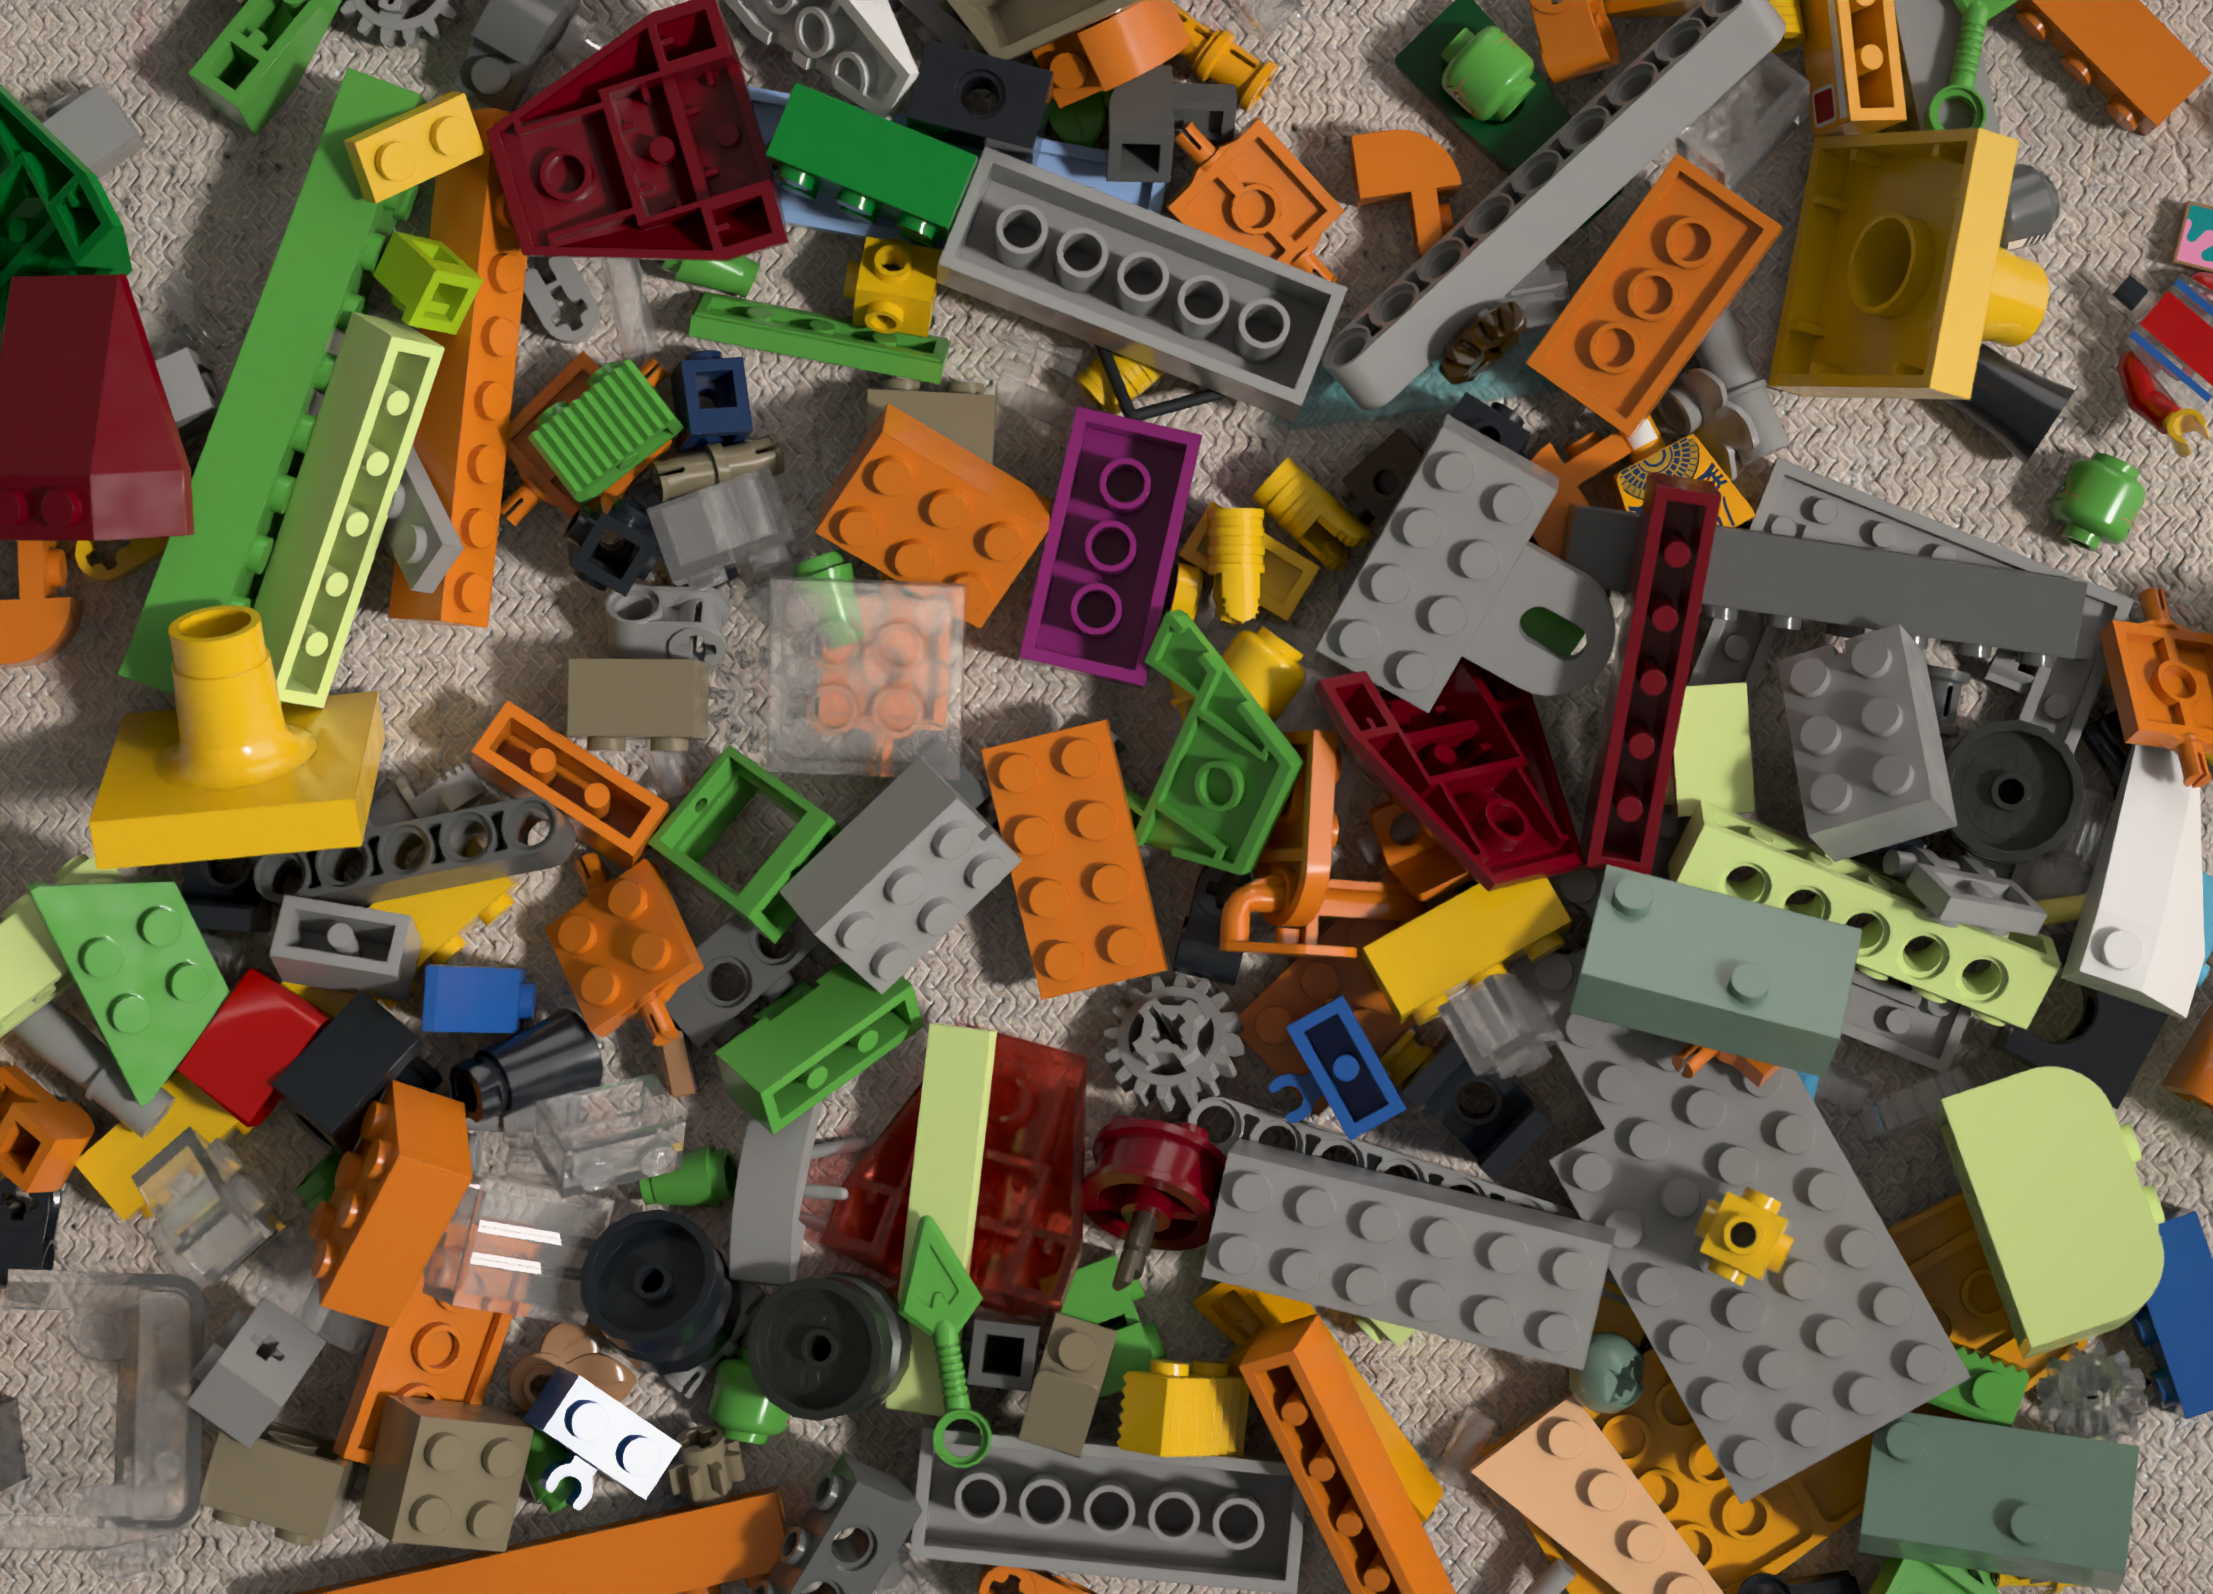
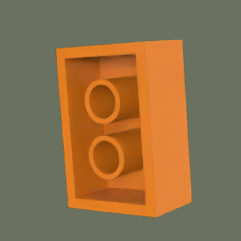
M887 403L822 500L815 533L981 629L1049 531L1052 500Z
M395 1080L391 1081L381 1102L373 1101L369 1105L361 1126L362 1139L354 1153L347 1151L343 1155L335 1176V1190L329 1202H319L309 1227V1237L315 1239L316 1253L311 1273L313 1277L318 1278L320 1306L391 1328L396 1323L473 1179L464 1103Z

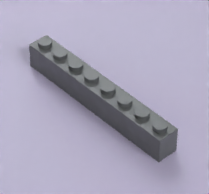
M1569 503L1561 560L1591 576L1603 588L1609 600L1611 591L1626 592L1641 513ZM1716 525L1700 615L1737 621L1739 609L1764 613L1763 625L1791 630H1800L1802 619L1827 622L1825 634L1844 638L1865 634L1866 628L1878 630L1899 623L1921 649H1927L1929 638L1954 641L1952 653L1990 659L1992 647L2017 651L2015 659L2017 663L2054 668L2055 657L2075 659L2088 583L2069 577Z

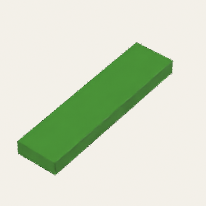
M706 291L701 293L692 312L688 334L691 337L939 385L947 364L951 342L948 338L928 335L927 338L898 332L892 334L879 333L869 327L853 325V320Z

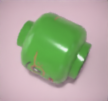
M1496 26L1484 27L1476 35L1467 27L1464 28L1440 55L1448 63L1440 78L1442 88L1477 120L1485 121L1495 115L1500 121H1503L1536 85L1529 78L1534 70L1532 58Z
M2093 452L2091 459H2077L2073 461L2051 504L2052 516L2065 526L2061 537L2080 548L2096 552L2100 543L2107 545L2123 543L2127 539L2145 501V488L2137 481L2140 472L2130 464L2100 452Z
M744 1346L742 1347L740 1358H725L716 1365L707 1414L714 1423L720 1425L719 1429L722 1431L723 1437L741 1442L766 1445L769 1444L770 1435L774 1436L787 1430L790 1415L770 1403L753 1378L747 1354L748 1347Z

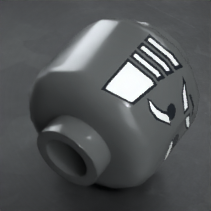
M2016 164L2014 166L1999 247L2009 251L2033 246L2046 240L2059 216L2060 203L2057 189L2047 176H2043L2033 166L2026 164Z

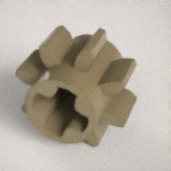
M708 1425L696 1426L685 1430L676 1438V1442L681 1447L666 1468L673 1495L686 1492L687 1500L691 1504L710 1506L727 1500L733 1494V1482L745 1480L739 1441L729 1438L724 1440L723 1433L719 1428Z

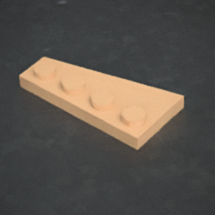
M1571 1392L1469 1468L1470 1472L1621 1594H1724L1581 1404L1577 1403Z

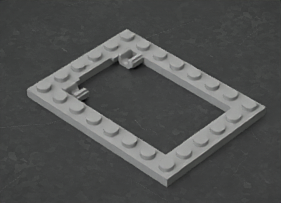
M1779 458L1774 460L1754 511L1756 516L1751 519L1747 528L1749 530L2056 575L2087 582L2075 659L2055 657L2054 668L2035 666L2032 675L2017 670L2020 664L2015 662L2017 651L1997 648L1983 676L1985 681L2023 695L2014 720H2023L2046 727L2065 742L2074 754L2107 671L2099 632L2111 620L2126 621L2134 599ZM1740 609L1737 621L1712 618L1687 679L1686 686L1747 682L1749 705L1779 628L1763 625L1764 613ZM2016 781L2007 785L2003 783L1999 785L1998 795L2004 803L2016 804L2019 802L2016 797L2022 794V788ZM1670 805L1663 806L1651 876L1670 880L1667 865L1691 818H1671ZM1962 851V856H1968L1965 852ZM1977 860L1983 866L1993 868L1996 877L2013 880L2020 887L2031 863L2029 861L2025 864L1996 866ZM1927 939L1924 949L1930 946L1933 941L1928 942ZM1986 959L1975 960L1969 963L1964 971L1968 973L1983 972L1990 967L1992 961ZM1854 969L1841 1034L1940 1074L1947 1075L1972 1011L1970 1007L1949 999L1946 1003L1928 1000L1918 994L1911 984L1908 990H1905Z

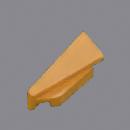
M1216 1280L1212 1281L1192 1301V1304L1239 1346L1232 1351L1225 1362L1230 1363V1371L1233 1375L1242 1377L1243 1375L1238 1365L1263 1329L1317 1314L1309 1303ZM1324 1324L1421 1523L1425 1522L1443 1496L1442 1487Z

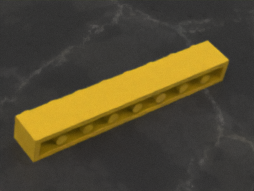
M475 835L469 841L466 849L467 857H474L484 850L486 843L479 835ZM514 876L377 902L368 908L412 916L422 940L415 971L416 975L431 961L434 965L447 964L467 946L466 941L461 936L479 920L488 927L503 916L516 903L510 896V893L520 885V882ZM414 979L410 995L419 987ZM281 982L333 1018L357 995L355 993ZM370 996L380 1005L384 1004L390 1011L403 1002ZM177 1072L162 1086L176 1100L169 1112L149 1135L142 1139L120 1122L81 1155L75 1166L123 1221L136 1218L140 1213L148 1221L177 1197L170 1187L186 1173L190 1172L197 1179L225 1155V1152L219 1145L237 1129L245 1137L259 1126L245 1127L181 1072ZM273 1110L264 1121H266L274 1113Z

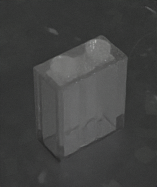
M472 1170L473 1179L423 1270L425 1282L422 1293L452 1306L586 1326L588 1313L580 1299V1272L589 1248L610 1224L615 1201L582 1188Z

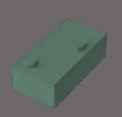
M1607 865L1595 904L1569 1013L1825 1078L1840 1040L1863 929Z
M1908 1412L1872 1432L1857 1552L2119 1592L2126 1574L2140 1446Z

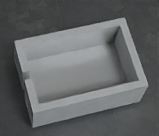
M1899 623L1844 640L1846 652L1839 653L1830 644L1777 661L1807 834L1834 862L1958 826L1925 652Z
M919 756L784 885L779 892L815 936L883 995L1022 860L989 822Z

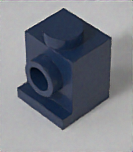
M704 350L686 355L684 360L679 362L670 375L675 416L685 428L678 433V438L676 439L677 453L703 451L705 444L717 441L723 447L744 442L752 433L753 425L743 357L723 358L722 352L716 350ZM698 396L710 398L715 408L700 409Z

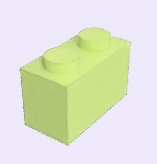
M1747 682L1686 686L1664 805H1670L1671 818L1691 817L1699 800L1736 814L1756 812Z

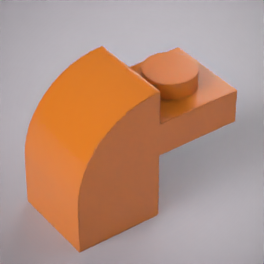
M1144 0L1032 50V53L1039 68L1053 71V97L1059 109L1102 90L1104 92L1109 91L1150 71L1177 55L1192 42L1172 0Z
M1396 129L1351 135L1348 147L1357 207L1407 201L1417 261L1454 227L1450 204L1438 203V196L1456 194L1462 185L1453 159L1436 141L1414 131Z
M1598 429L1589 433L1565 449L1571 459L1563 464L1551 443L1544 446L1532 458L1531 462L1560 477L1558 491L1529 542L1561 558L1569 503L1589 505L1578 487L1623 460L1631 453L1630 448L1619 431L1614 432L1605 439H1603Z
M17 541L19 599L0 600V668L33 666L48 661L67 647L79 628L83 614V601L73 597H58V587H65L67 562L64 550L62 548L56 549V541Z
M1 1066L0 1172L25 1193L58 1191L64 1186L75 1167V1163L92 1137L95 1130L94 1123L87 1112L76 1101L60 1102L18 1066Z

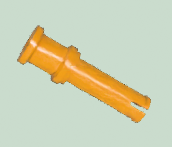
M1173 3L1192 42L1178 54L1192 64L1191 71L1195 73L1194 76L1201 82L1210 79L1215 84L1236 85L1237 99L1239 100L1238 106L1248 113L1273 81L1279 65L1272 60L1266 63L1262 62L1234 42L1235 34L1229 30L1223 31L1219 28L1213 31Z

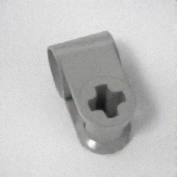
M633 584L626 597L614 590L607 596L605 612L608 651L611 659H696L709 663V669L719 665L724 659L727 643L721 630L728 622L730 605L728 598L721 591L704 585L668 587ZM698 603L702 604L701 620L696 619L695 615ZM698 636H703V650L699 653L696 651Z

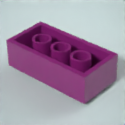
M1076 407L1049 531L1020 650L1019 659L1021 662L1145 689L1150 666L1144 661L1158 632L1201 445V434Z

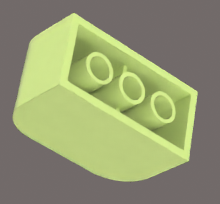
M2038 1067L1941 1099L1935 1120L2022 1359L2025 1360L2112 1331L2128 1322L2148 1301L2160 1281L2164 1264V1250L2158 1231V1224L2164 1223L2165 1217L2154 1187L2149 1185L2142 1188L2137 1175L2136 1162L2142 1160V1155L2134 1131L2129 1123L2119 1126L2112 1105L2103 1091L2093 1081L2073 1070L2061 1067Z

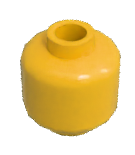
M1263 626L1257 634L1248 630L1240 631L1221 656L1272 721H1277L1282 716L1306 680V672L1299 664L1304 655Z

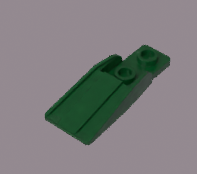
M1455 0L1395 57V66L1485 157L1510 176L1571 119V116L1535 69L1529 77L1536 83L1535 87L1503 121H1500L1495 115L1485 121L1477 120L1442 88L1440 83L1441 74L1448 65L1440 56L1441 53L1466 27L1476 35L1484 27L1496 26L1474 0ZM1624 187L1621 188L1610 200H1608L1578 229L1586 228L1597 216H1599L1615 199H1617L1622 194Z

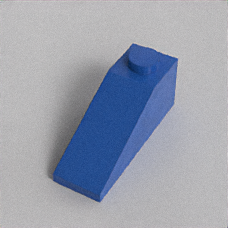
M453 963L426 965L422 1031L470 1033L523 1032L524 1020L533 1021L535 1017L536 982H527V968Z

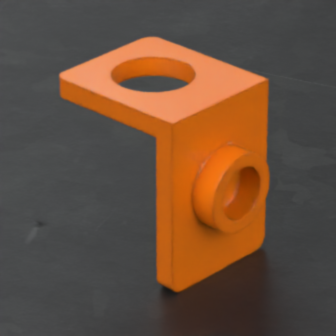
M1392 800L1380 804L1369 811V818L1388 874L1420 902L1428 901L1474 879L1422 828L1412 840L1404 843L1395 842L1391 837L1390 828L1394 818L1403 810Z

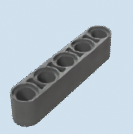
M523 797L365 829L363 843L359 847L263 855L259 858L254 868V883L257 891L263 898L280 909L284 895L350 906H361L553 868L562 864L571 856L575 847L576 833L572 823L550 803L538 797ZM543 820H549L550 830L546 838L538 844L528 845V835L531 828ZM487 833V844L484 850L474 857H467L466 849L469 841L475 835ZM425 845V856L422 862L415 868L405 870V859L408 853L414 847ZM363 857V868L360 874L355 879L344 882L343 877L346 866L353 859ZM301 869L302 876L298 887L290 893L283 894L282 889L285 878L292 871Z

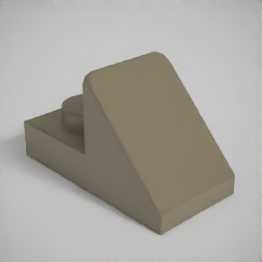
M1059 1313L1055 1314L1041 1364L1036 1372L1018 1440L1081 1458L1118 1331Z

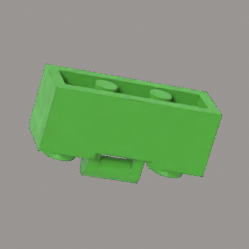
M843 961L836 964L829 972L816 980L817 988L815 989L805 981H801L751 1017L753 1026L733 1037L729 1043L714 1053L726 1091L736 1103L772 1135L776 1134L924 1027L913 985L903 976L900 977L882 995Z

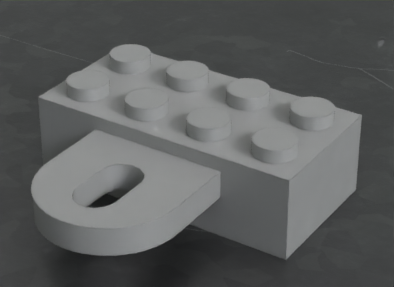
M1447 414L1323 630L1316 651L1354 672L1366 670L1373 683L1429 713L1462 656L1514 686L1533 694L1556 696L1581 689L1593 681L1608 663L1615 643L1616 620L1607 594L1591 576L1529 542L1558 491L1560 477ZM1545 607L1578 625L1586 635V645L1577 654L1569 656L1559 654L1527 636L1521 628L1520 619L1530 608Z

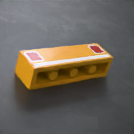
M1800 0L1806 36L1803 43L1813 137L1874 134L1907 120L1894 0Z

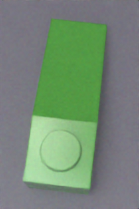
M248 0L188 74L208 105L254 137H257L296 89L342 0Z

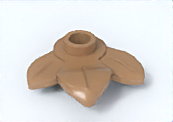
M583 1315L560 1321L550 1327L542 1340L539 1351L522 1356L513 1365L509 1372L507 1386L509 1395L515 1405L523 1412L528 1413L539 1396L530 1392L531 1381L538 1375L552 1377L558 1366L581 1376L619 1403L630 1393L636 1384L637 1378L620 1361L606 1354L598 1353L602 1333L592 1323L589 1315Z

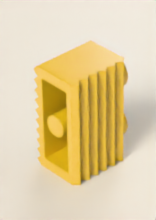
M1151 1359L1149 1371H1128L1123 1376L1127 1384L1121 1390L1125 1396L1120 1402L1124 1411L1119 1415L1123 1424L1118 1428L1121 1437L1116 1443L1121 1450L1159 1457L1243 1456L1250 1392L1244 1377L1230 1375V1363L1222 1361L1192 1359L1191 1371H1189V1363Z

